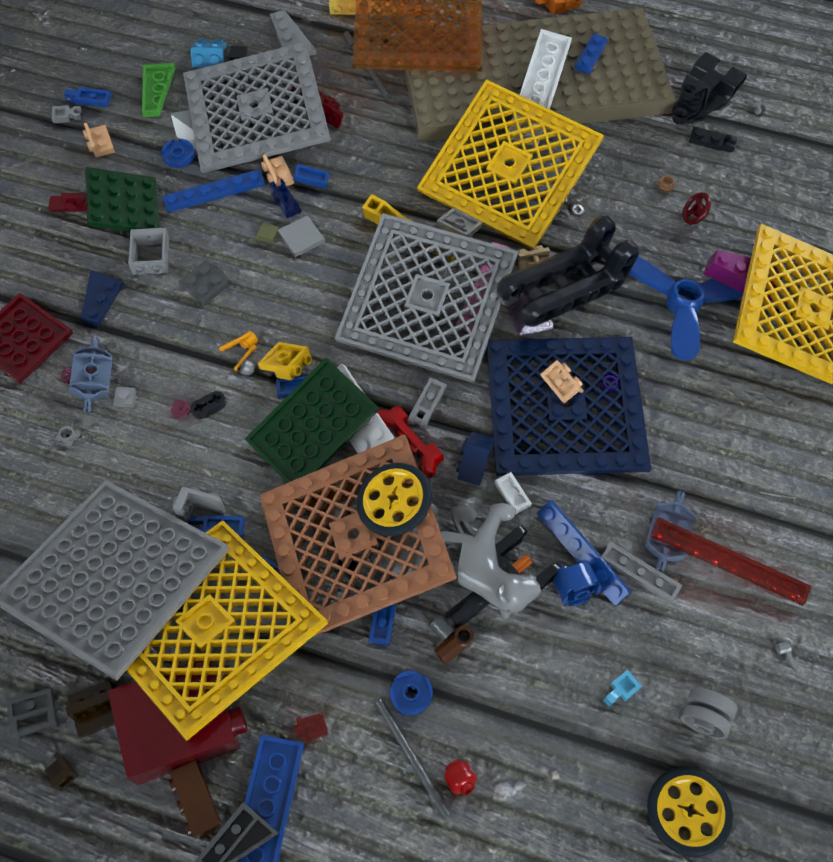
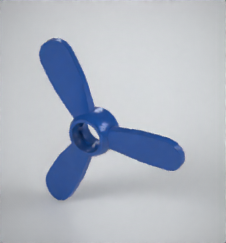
M639 256L629 273L634 278L667 296V307L675 314L671 328V351L676 358L681 360L693 359L699 352L700 329L696 313L703 303L723 302L743 297L742 292L714 279H709L701 284L689 279H682L676 282ZM680 295L686 296L691 300L684 299Z

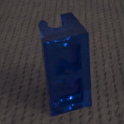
M280 180L281 185L278 187L274 181L271 182V194L285 217L290 218L301 213L302 210L299 203L286 187L284 180Z

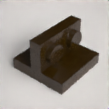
M110 679L67 696L70 706L65 707L67 716L74 720L79 738L115 725L108 690L114 689Z

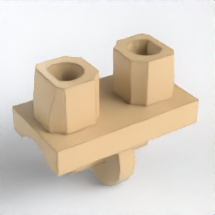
M540 245L536 246L532 251H527L526 249L518 250L519 270L549 258V247L543 248Z

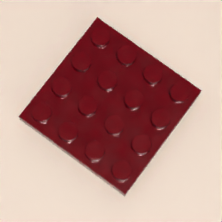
M19 293L0 310V370L21 384L73 334L72 329Z

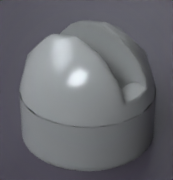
M245 359L240 367V373L244 375L253 374L255 365Z

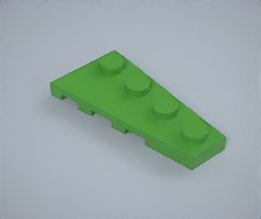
M175 63L143 65V117L160 116L176 69Z

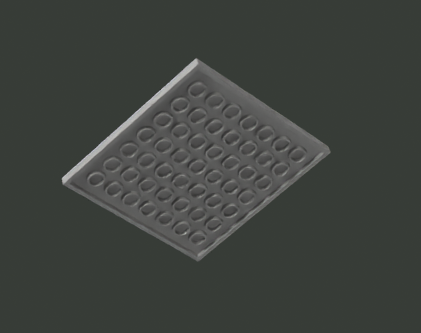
M105 480L0 586V608L117 681L230 549L227 544Z

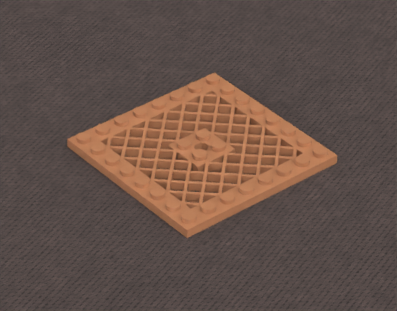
M405 434L260 494L281 576L327 619L328 624L314 636L457 579L432 506H430L423 521L416 526L419 535L412 533L411 530L403 535L400 543L393 541L394 536H387L386 538L369 530L360 520L357 510L350 508L354 499L357 500V493L366 476L371 474L373 470L392 462L405 463L418 468ZM394 477L386 478L384 485H391L394 482ZM406 480L403 488L408 489L412 487L413 480ZM349 482L355 484L351 493L345 491ZM330 490L337 492L333 500L327 498ZM342 495L348 496L345 505L338 503ZM396 495L394 498H391L392 503L394 500H398ZM312 498L318 499L314 508L308 506ZM411 498L408 506H416L418 498ZM324 502L330 504L326 513L320 511ZM294 505L300 507L296 516L290 514ZM336 507L342 509L338 518L332 516ZM306 510L312 512L308 520L302 519ZM397 513L396 516L398 517L395 522H400L404 518V513ZM317 515L323 516L320 525L313 523ZM288 517L293 519L291 525L289 523ZM329 519L333 521L329 523L331 530L325 528ZM299 522L305 524L301 533L295 531ZM311 527L317 529L313 538L306 536ZM353 531H359L357 538L350 539V534ZM322 532L329 534L325 543L318 541ZM293 535L298 537L296 542L294 541ZM409 537L417 539L413 548L405 546ZM333 539H334L336 548L330 546L331 543H332V541H333ZM378 539L384 542L380 551L375 549L380 547ZM304 540L310 542L306 551L300 549ZM421 543L425 553L418 551ZM390 544L397 547L393 556L386 554ZM315 545L322 547L318 556L311 554ZM327 550L334 552L330 561L323 559ZM402 550L410 552L406 561L398 559ZM371 552L378 555L374 564L367 562ZM298 553L303 554L301 560L299 559ZM363 554L361 559L356 556ZM415 555L423 558L419 567L411 564ZM309 557L315 560L311 569L305 567ZM338 558L342 562L344 561L342 566L335 564ZM383 558L391 560L387 569L379 567ZM352 560L358 562L354 572L348 570ZM321 563L327 565L323 574L316 572ZM396 563L403 565L399 575L392 572ZM364 565L371 568L367 577L360 575ZM333 568L340 570L335 580L329 577ZM409 568L415 570L406 574ZM303 571L308 572L306 579L304 578ZM376 571L384 573L380 583L372 580ZM345 573L352 576L348 585L341 583ZM314 575L321 578L316 588L310 585ZM389 576L395 578V579L390 580V581L387 582ZM357 579L365 581L360 591L353 588ZM326 581L333 583L328 593L322 591ZM370 584L376 586V587H373V588H371V589H368V587H369ZM338 586L345 589L341 598L334 596ZM308 589L314 591L311 598L309 596ZM351 592L356 593V595L348 597ZM319 594L326 596L322 606L315 604ZM331 600L337 601L336 603L329 605Z

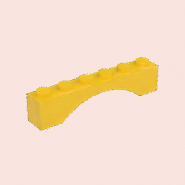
M373 194L369 196L362 206L364 217L376 224H379L383 213L411 221L386 201ZM434 250V251L431 252V253H433V254H435V255L438 256V253H437L436 250ZM453 255L445 258L450 263L455 259Z

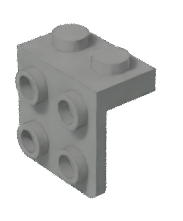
M182 486L179 495L174 498L172 504L178 519L187 524L195 508L224 515L226 512L218 494L213 492L204 493L195 487L186 488Z

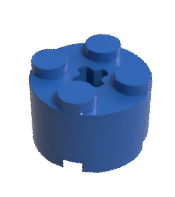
M581 560L570 567H560L557 569V575L553 579L554 586L565 606L566 603L569 606L585 603L590 600L589 596L592 593L597 595L601 591V585L587 560Z

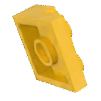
M278 342L259 361L258 366L261 370L275 372L277 378L292 381L295 377L301 375L302 369L306 365L309 366L311 364L312 357L307 346Z

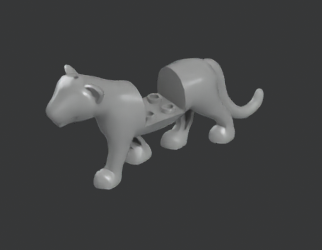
M373 492L371 499L377 500L379 494ZM354 499L350 508L357 510V500ZM347 500L340 502V504L345 505ZM431 503L433 512L436 516L439 509L436 505ZM505 503L491 505L486 520L476 533L470 524L475 521L478 513L470 507H452L451 517L458 533L441 531L451 561L459 562L458 583L479 594L499 608L500 615L504 619H507L510 614L522 611L541 594L540 585L534 575L509 574L503 571L498 565L495 548V536L500 523L511 520L516 514V508ZM336 507L332 516L338 518L342 509ZM378 510L375 518H382L385 511ZM415 527V528L412 530V533H415V534L418 535V531H417V529H416V527ZM404 534L394 536L393 541L400 543ZM409 537L405 546L413 548L417 539ZM378 539L380 547L375 549L380 551L384 542ZM421 543L418 551L425 553ZM390 544L386 554L393 556L397 547ZM402 550L398 559L406 561L410 552ZM371 552L369 556L374 564L378 555ZM415 555L411 564L419 567L423 558ZM383 558L379 567L387 569L391 560ZM396 563L392 572L399 575L403 565ZM409 568L406 574L415 570Z

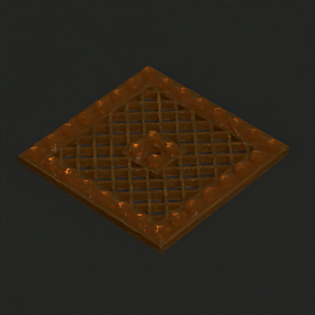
M356 0L353 68L482 72V0H461L459 2L456 0H444L443 2L441 0ZM450 3L453 5L451 8L447 6ZM395 8L398 10L396 13L392 11ZM442 9L446 11L443 14L439 12ZM460 10L461 13L457 14L455 11ZM386 14L390 16L387 19L384 17ZM452 16L453 19L449 20L447 17ZM378 20L382 22L379 25L376 23ZM394 20L398 22L396 25L392 24ZM443 21L445 25L441 26L439 23ZM457 22L461 24L459 27L455 25ZM386 26L390 28L388 31L384 30ZM449 28L453 30L451 33L447 31ZM378 32L381 34L379 37L375 36ZM393 33L397 34L395 38L391 36ZM410 33L413 35L411 38L407 36ZM428 34L429 37L424 38L423 35ZM441 34L445 36L443 39L439 37ZM458 34L461 38L457 39L455 36ZM385 39L389 41L387 44L383 42ZM401 39L405 41L403 44L399 43ZM417 40L421 41L418 45L415 43ZM433 40H435L437 43H436L435 45H433V44L430 43V42H432ZM450 40L453 44L448 45L447 42ZM379 45L381 48L376 50L374 47ZM393 45L397 47L394 51L391 49ZM409 46H411V47L413 48V49L410 50V51H409L408 49H406V48L409 47ZM427 46L429 49L424 51L422 48ZM441 46L445 49L442 52L439 50ZM459 47L461 50L457 52L454 49Z

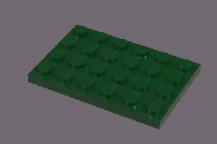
M326 357L245 440L289 483L320 470L380 409Z

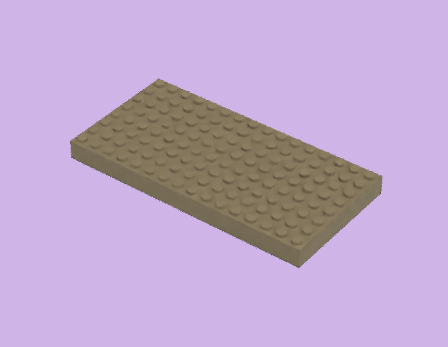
M636 8L399 34V50L418 142L448 139L486 79L520 95L541 29L572 38L550 110L579 124L671 114L676 98L644 9ZM595 33L608 38L604 50L590 74L575 70L579 57L591 36ZM499 108L490 110L491 115L500 113ZM513 115L504 117L505 121H511ZM502 118L493 120L494 125L503 123ZM490 121L482 123V128L491 126ZM505 128L496 130V133H505Z

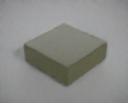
M262 223L256 237L258 240L273 244L278 235L279 227Z

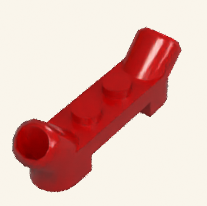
M396 405L390 410L380 409L377 413L386 426L393 429L397 437L406 435L413 455L416 454L420 459L419 470L427 478L434 477L437 465L444 461L441 451L433 442L425 446L407 426L408 415L400 406Z

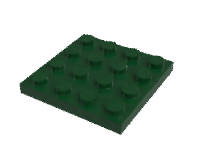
M86 167L87 226L123 231L160 228L156 177Z

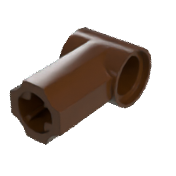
M465 625L458 627L454 634L434 649L437 657L445 665L464 649L471 647L474 639L472 629ZM466 633L470 639L463 642L459 640L458 636Z

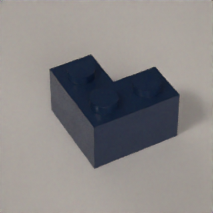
M472 432L470 437H466L460 454H463L462 461H458L456 472H459L458 480L481 485L495 438Z

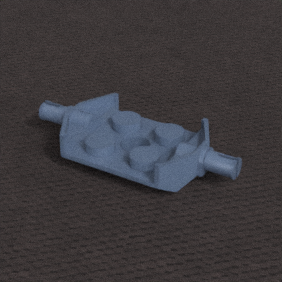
M95 337L91 338V346L80 348L73 354L69 393L84 401V412H87V405L88 412H91L93 401L109 396L112 355L98 347L99 338L97 337L96 340ZM88 368H94L96 369V372L93 374H89L86 372V370Z
M677 491L674 502L657 504L645 543L649 553L657 557L658 564L656 569L664 573L668 561L675 562L686 557L691 531L697 517L683 505L685 493L682 492L681 494V491ZM671 530L674 533V537L668 538L664 531Z

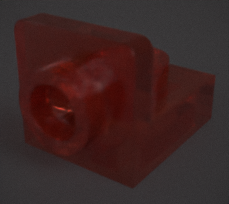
M323 712L303 719L301 717L296 718L298 724L294 725L297 738H302L303 743L329 735Z

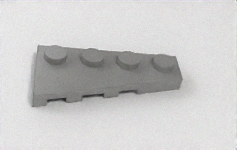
M285 10L270 14L281 48L306 42L309 56L316 54L314 46Z

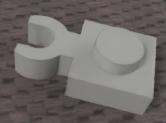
M69 105L52 106L53 123L70 122L71 118L81 120L80 113H82L80 106H75L71 109Z

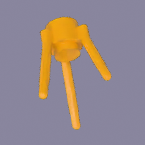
M248 331L241 337L219 347V350L223 352L237 344H240L244 349H249L234 367V371H237L242 362L257 349L255 344L258 343V339L252 331Z

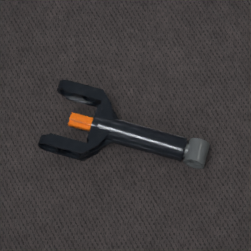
M523 525L518 526L495 545L498 565L509 574L520 575L533 564L530 560L531 558L523 555L512 565L504 557L521 543L523 537L527 534L528 530ZM559 563L551 564L536 577L541 590L553 581L557 575V569L562 567ZM473 591L450 609L446 616L442 614L431 623L430 628L444 642L455 633L458 627L464 626L486 608L490 602Z

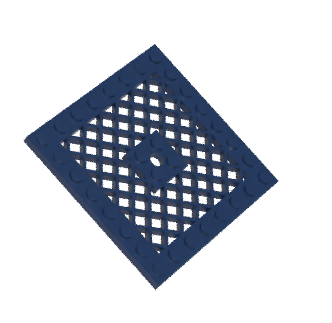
M632 337L489 340L487 359L493 438H495L493 443L496 476H504L510 472L513 476L651 471ZM551 359L554 362L558 360L561 364L566 363L569 359L576 363L573 368L566 364L572 370L569 374L574 377L577 376L588 387L585 392H578L568 400L571 404L570 407H564L561 404L560 398L540 375L539 371L542 368L547 369L550 366L547 363ZM589 359L594 365L589 367L584 362ZM608 359L613 364L608 367L603 361ZM533 360L539 364L536 369L529 364ZM514 361L521 365L518 369L511 365ZM579 367L586 371L583 376L576 371ZM600 367L605 372L600 375L594 370ZM524 368L531 372L527 377L521 373ZM508 370H509L510 372H512V374H511L509 377H508ZM608 374L616 377L619 382V389L614 386L616 380L610 383L604 377ZM589 375L596 379L593 384L586 379ZM516 376L522 380L519 385L512 381ZM534 376L541 380L537 385L531 381ZM605 381L608 387L604 391L596 387L600 382ZM526 384L532 388L529 393L522 389ZM544 384L547 385L545 391L541 389ZM509 386L514 389L511 393H509ZM611 387H613V391L617 395L614 399L607 395ZM591 391L598 395L595 400L588 395ZM536 392L542 396L539 401L532 397ZM517 393L524 397L520 402L513 397ZM620 398H621V405L617 403V401H618ZM601 399L609 403L606 408L598 403ZM527 400L534 405L530 410L523 405ZM585 400L590 404L587 408ZM545 401H547V408L542 405ZM510 402L515 405V407H514L512 410H511ZM593 407L601 412L597 417L590 412ZM611 407L619 411L616 416L609 412ZM518 409L525 413L522 418L515 414ZM537 409L544 413L541 418L534 414ZM604 415L611 420L608 425L600 420ZM622 415H623L624 422H622V421L619 419ZM529 417L536 422L532 427L525 422ZM547 417L549 423H553L551 426L544 422ZM587 417L592 420V422L589 425L585 423L587 421ZM512 419L517 422L513 427H512ZM614 423L622 428L618 433L610 428ZM577 424L584 429L580 434L573 429ZM595 424L603 429L600 433L592 429ZM520 425L527 430L523 436L516 431ZM539 425L546 430L542 435L535 430ZM557 425L565 429L562 434L554 430ZM587 432L594 437L591 442L583 437ZM606 432L614 437L610 442L602 437ZM624 432L626 434V439L621 436ZM549 433L556 438L553 443L545 438ZM568 433L575 437L572 443L564 438ZM530 434L537 438L533 444L526 439ZM513 435L519 439L515 443L513 442ZM616 440L624 445L621 450L613 445ZM578 441L586 446L582 451L575 446ZM597 441L605 446L601 451L594 446ZM540 442L548 447L544 452L536 447ZM559 442L567 447L563 452L556 447ZM521 443L528 447L525 452L518 448Z

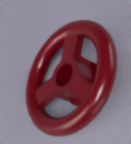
M700 192L688 199L682 212L685 223L694 225L707 217L711 207V199L708 194ZM703 198L706 201V205L701 203ZM696 200V203L693 205V207L690 210H688L690 205ZM693 214L697 218L691 220L688 217Z

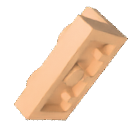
M84 123L86 130H83L85 139L89 140L87 146L90 152H94L96 158L115 153L106 125L89 129L88 124Z
M266 154L262 155L263 162H261L263 171H267L269 184H273L275 190L294 184L293 177L283 156L268 160Z
M556 360L540 375L565 404L578 392H584L581 388L583 383L577 376L573 378L569 374L572 370L565 362L561 364Z

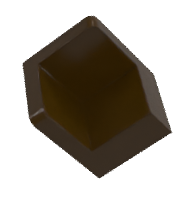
M57 752L54 755L57 760L45 769V773L50 778L49 783L52 787L61 792L79 775L66 758Z

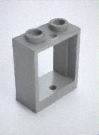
M166 228L131 229L128 264L132 274L168 273L169 236ZM162 244V260L138 261L139 246Z

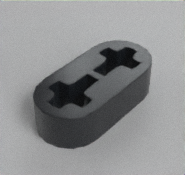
M215 391L193 402L191 405L193 416L197 419H204L223 409L226 405L224 394ZM217 398L218 400H220V402L216 403L214 402V399ZM200 407L203 411L199 412L197 408Z

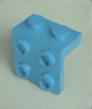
M198 39L190 47L192 67H208L224 63L223 50L227 47V42H223L222 39H214L213 41Z

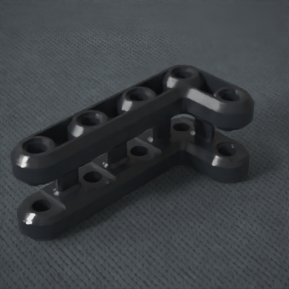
M602 215L590 224L582 242L578 246L506 275L499 281L497 293L504 301H512L528 295L532 301L523 305L519 318L525 326L536 327L621 287L639 256V246L633 240H625L616 245L612 250L608 245L616 231V223L610 216ZM603 258L606 261L605 266L596 271L592 265L598 263ZM579 272L585 276V278L573 282L566 278ZM554 283L559 288L543 294L540 288Z

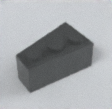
M243 802L197 857L195 862H237L279 833Z

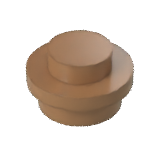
M670 175L663 176L658 181V187L663 191L673 190L675 187L674 178Z

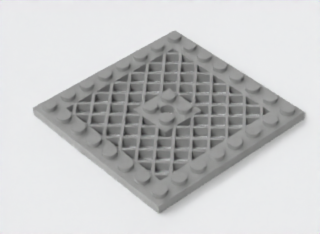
M306 42L183 73L202 174L262 159L264 154L269 157L331 141ZM292 86L297 88L294 92L290 91ZM292 108V111L288 112L287 109ZM298 111L302 113L300 116L296 115ZM282 116L286 117L284 121L280 119ZM266 120L270 121L268 125L264 123ZM291 120H295L294 124H290L289 122ZM275 124H279L277 129L274 128ZM301 124L305 125L303 129L299 127ZM259 128L264 129L261 133L258 132ZM285 128L289 129L287 133L283 132ZM219 132H222V135L220 137L217 136ZM244 132H247L248 134L245 137L242 136ZM269 132L273 133L271 137L267 136ZM228 136H231L232 138L229 141L225 140ZM253 136L257 137L255 141L251 140ZM237 140L241 141L239 145L235 144ZM221 144L225 145L223 149L219 148Z
M383 213L338 328L335 341L475 383L503 300L497 293V285L503 277L512 273L518 251ZM402 240L405 246L396 249L394 244ZM419 245L421 251L413 254L411 248ZM390 246H391L392 249H393V251L390 252V253H388V251H389V249H390ZM408 250L410 256L402 259L400 254ZM436 250L438 256L431 259L428 253ZM425 255L427 261L419 264L417 258ZM453 255L455 261L448 264L445 258ZM397 256L399 261L391 265L388 259ZM470 259L472 266L464 268L462 263ZM442 260L444 266L436 269L434 263ZM414 261L416 266L407 269L405 264ZM384 262H386L387 267L382 269ZM487 264L490 270L482 273L479 268ZM430 265L433 271L424 274L422 269ZM459 265L461 271L453 274L451 268ZM402 266L404 272L396 275L394 269ZM447 270L450 276L442 279L439 274ZM476 270L478 276L471 279L468 273ZM391 271L393 277L385 280L382 275ZM419 271L421 275L416 274L413 280L411 274ZM464 275L467 281L459 284L457 278ZM491 275L489 283H487L485 278ZM408 276L410 282L402 285L400 279ZM380 277L382 282L376 285L377 280ZM453 280L456 286L450 289V283L448 282ZM481 280L484 286L476 289L474 283ZM397 282L399 287L390 291L388 285ZM470 285L473 291L465 295L462 289ZM385 287L387 293L379 296L377 290ZM411 287L409 294L407 295L405 290ZM459 291L462 297L453 300L451 294ZM486 291L482 300L480 293ZM402 292L404 298L396 301L393 295ZM374 293V295H375L376 298L370 300L372 294ZM424 293H431L433 295L430 299L422 297ZM476 296L479 302L471 305L468 299ZM390 297L393 303L384 306L382 301ZM448 297L450 302L444 305L445 300ZM464 301L467 308L459 311L457 304ZM379 303L381 309L373 312L370 306ZM405 303L404 307L407 310L402 312L399 306ZM453 307L456 313L448 316L445 310ZM480 307L478 315H476L474 309ZM396 308L398 314L390 317L387 311ZM368 309V311L370 312V314L364 316L366 310ZM417 312L422 313L424 315L419 317ZM442 312L444 319L436 322L434 317L439 318ZM471 312L473 318L465 321L462 315ZM384 313L387 319L379 323L376 317ZM413 313L416 319L407 322L404 316ZM459 317L462 324L454 327L451 320ZM373 318L375 325L367 328L364 322ZM402 318L404 324L396 328L393 322ZM430 318L433 324L424 327L422 321ZM419 323L421 330L413 333L410 327ZM448 323L450 329L442 333L439 326ZM475 323L471 332L468 326ZM390 324L393 330L384 333L381 327ZM436 328L439 335L430 338L428 331ZM465 328L468 334L460 338L456 331ZM378 329L381 334L375 333L373 331ZM407 329L410 335L401 338L399 332ZM453 333L456 340L448 343L445 337ZM396 334L398 339L392 338L390 336ZM425 334L427 340L419 344L416 337ZM413 339L415 344L408 343V341ZM442 339L445 345L436 349L434 342ZM469 339L467 347L465 348L462 342ZM430 344L432 349L425 348V346ZM459 344L462 351L454 354L451 347ZM448 350L449 354H445L442 352Z

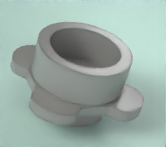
M65 426L59 430L56 439L58 442L62 441L65 443V446L70 447L73 445V441L79 438L80 433L79 431H74L70 426Z

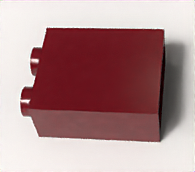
M194 661L193 668H203L204 661ZM216 661L209 662V668H219ZM188 664L179 666L178 668H187ZM163 675L169 682L170 675ZM176 675L175 682H185L186 675ZM192 675L191 682H201L202 675ZM207 675L206 682H216L217 675ZM136 682L108 690L127 779L136 785L168 775L171 771L194 760L202 763L239 750L241 746L238 735L248 732L241 707L230 709V706H228L186 741ZM189 689L188 697H198L199 689ZM205 689L204 694H206L210 689ZM176 690L182 697L183 690Z

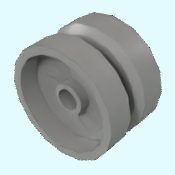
M699 687L692 688L687 699L689 705L684 707L680 717L682 722L703 735L716 739H727L732 728L729 721L735 719L738 711L737 705L717 692Z

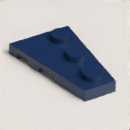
M91 270L81 313L82 321L99 327L124 286L123 281Z

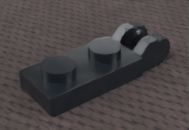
M693 126L689 143L730 153L735 150V144L738 141L736 136L730 134L725 136V134Z

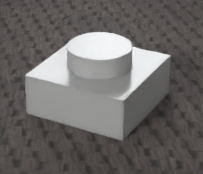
M116 387L113 401L114 406L134 408L136 389Z

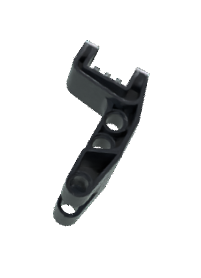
M705 52L695 62L690 74H687L677 105L673 112V122L684 124L705 116L727 104L743 85L747 74L735 67H732L726 75L719 73L714 68L720 62V59Z

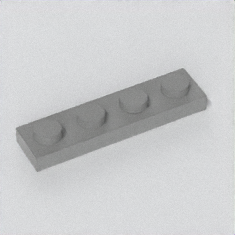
M610 542L602 555V558L611 568L672 604L683 586Z

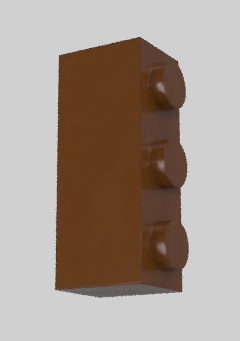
M194 760L171 771L172 779L169 780L172 791L178 793L180 800L177 801L180 813H185L187 822L184 824L188 835H193L198 840L222 828L223 825L200 764Z

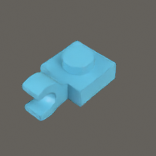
M626 670L610 684L614 690L603 701L608 707L619 697L626 701L642 685Z

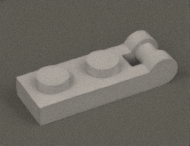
M429 378L407 422L412 425L417 424L421 429L426 430L447 388V384ZM419 413L424 415L423 419L417 417Z

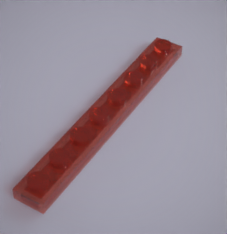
M660 517L656 519L650 535L651 538L801 606L806 604L811 585Z

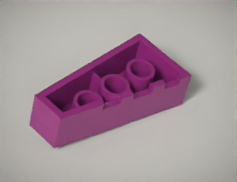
M717 250L707 260L703 274L743 293L751 258ZM773 267L774 270H775V272H776L777 274H779V271L777 270V268H776V267ZM771 281L770 283L772 284V286L774 288H777L774 282ZM768 295L767 297L771 301L772 298L770 295Z

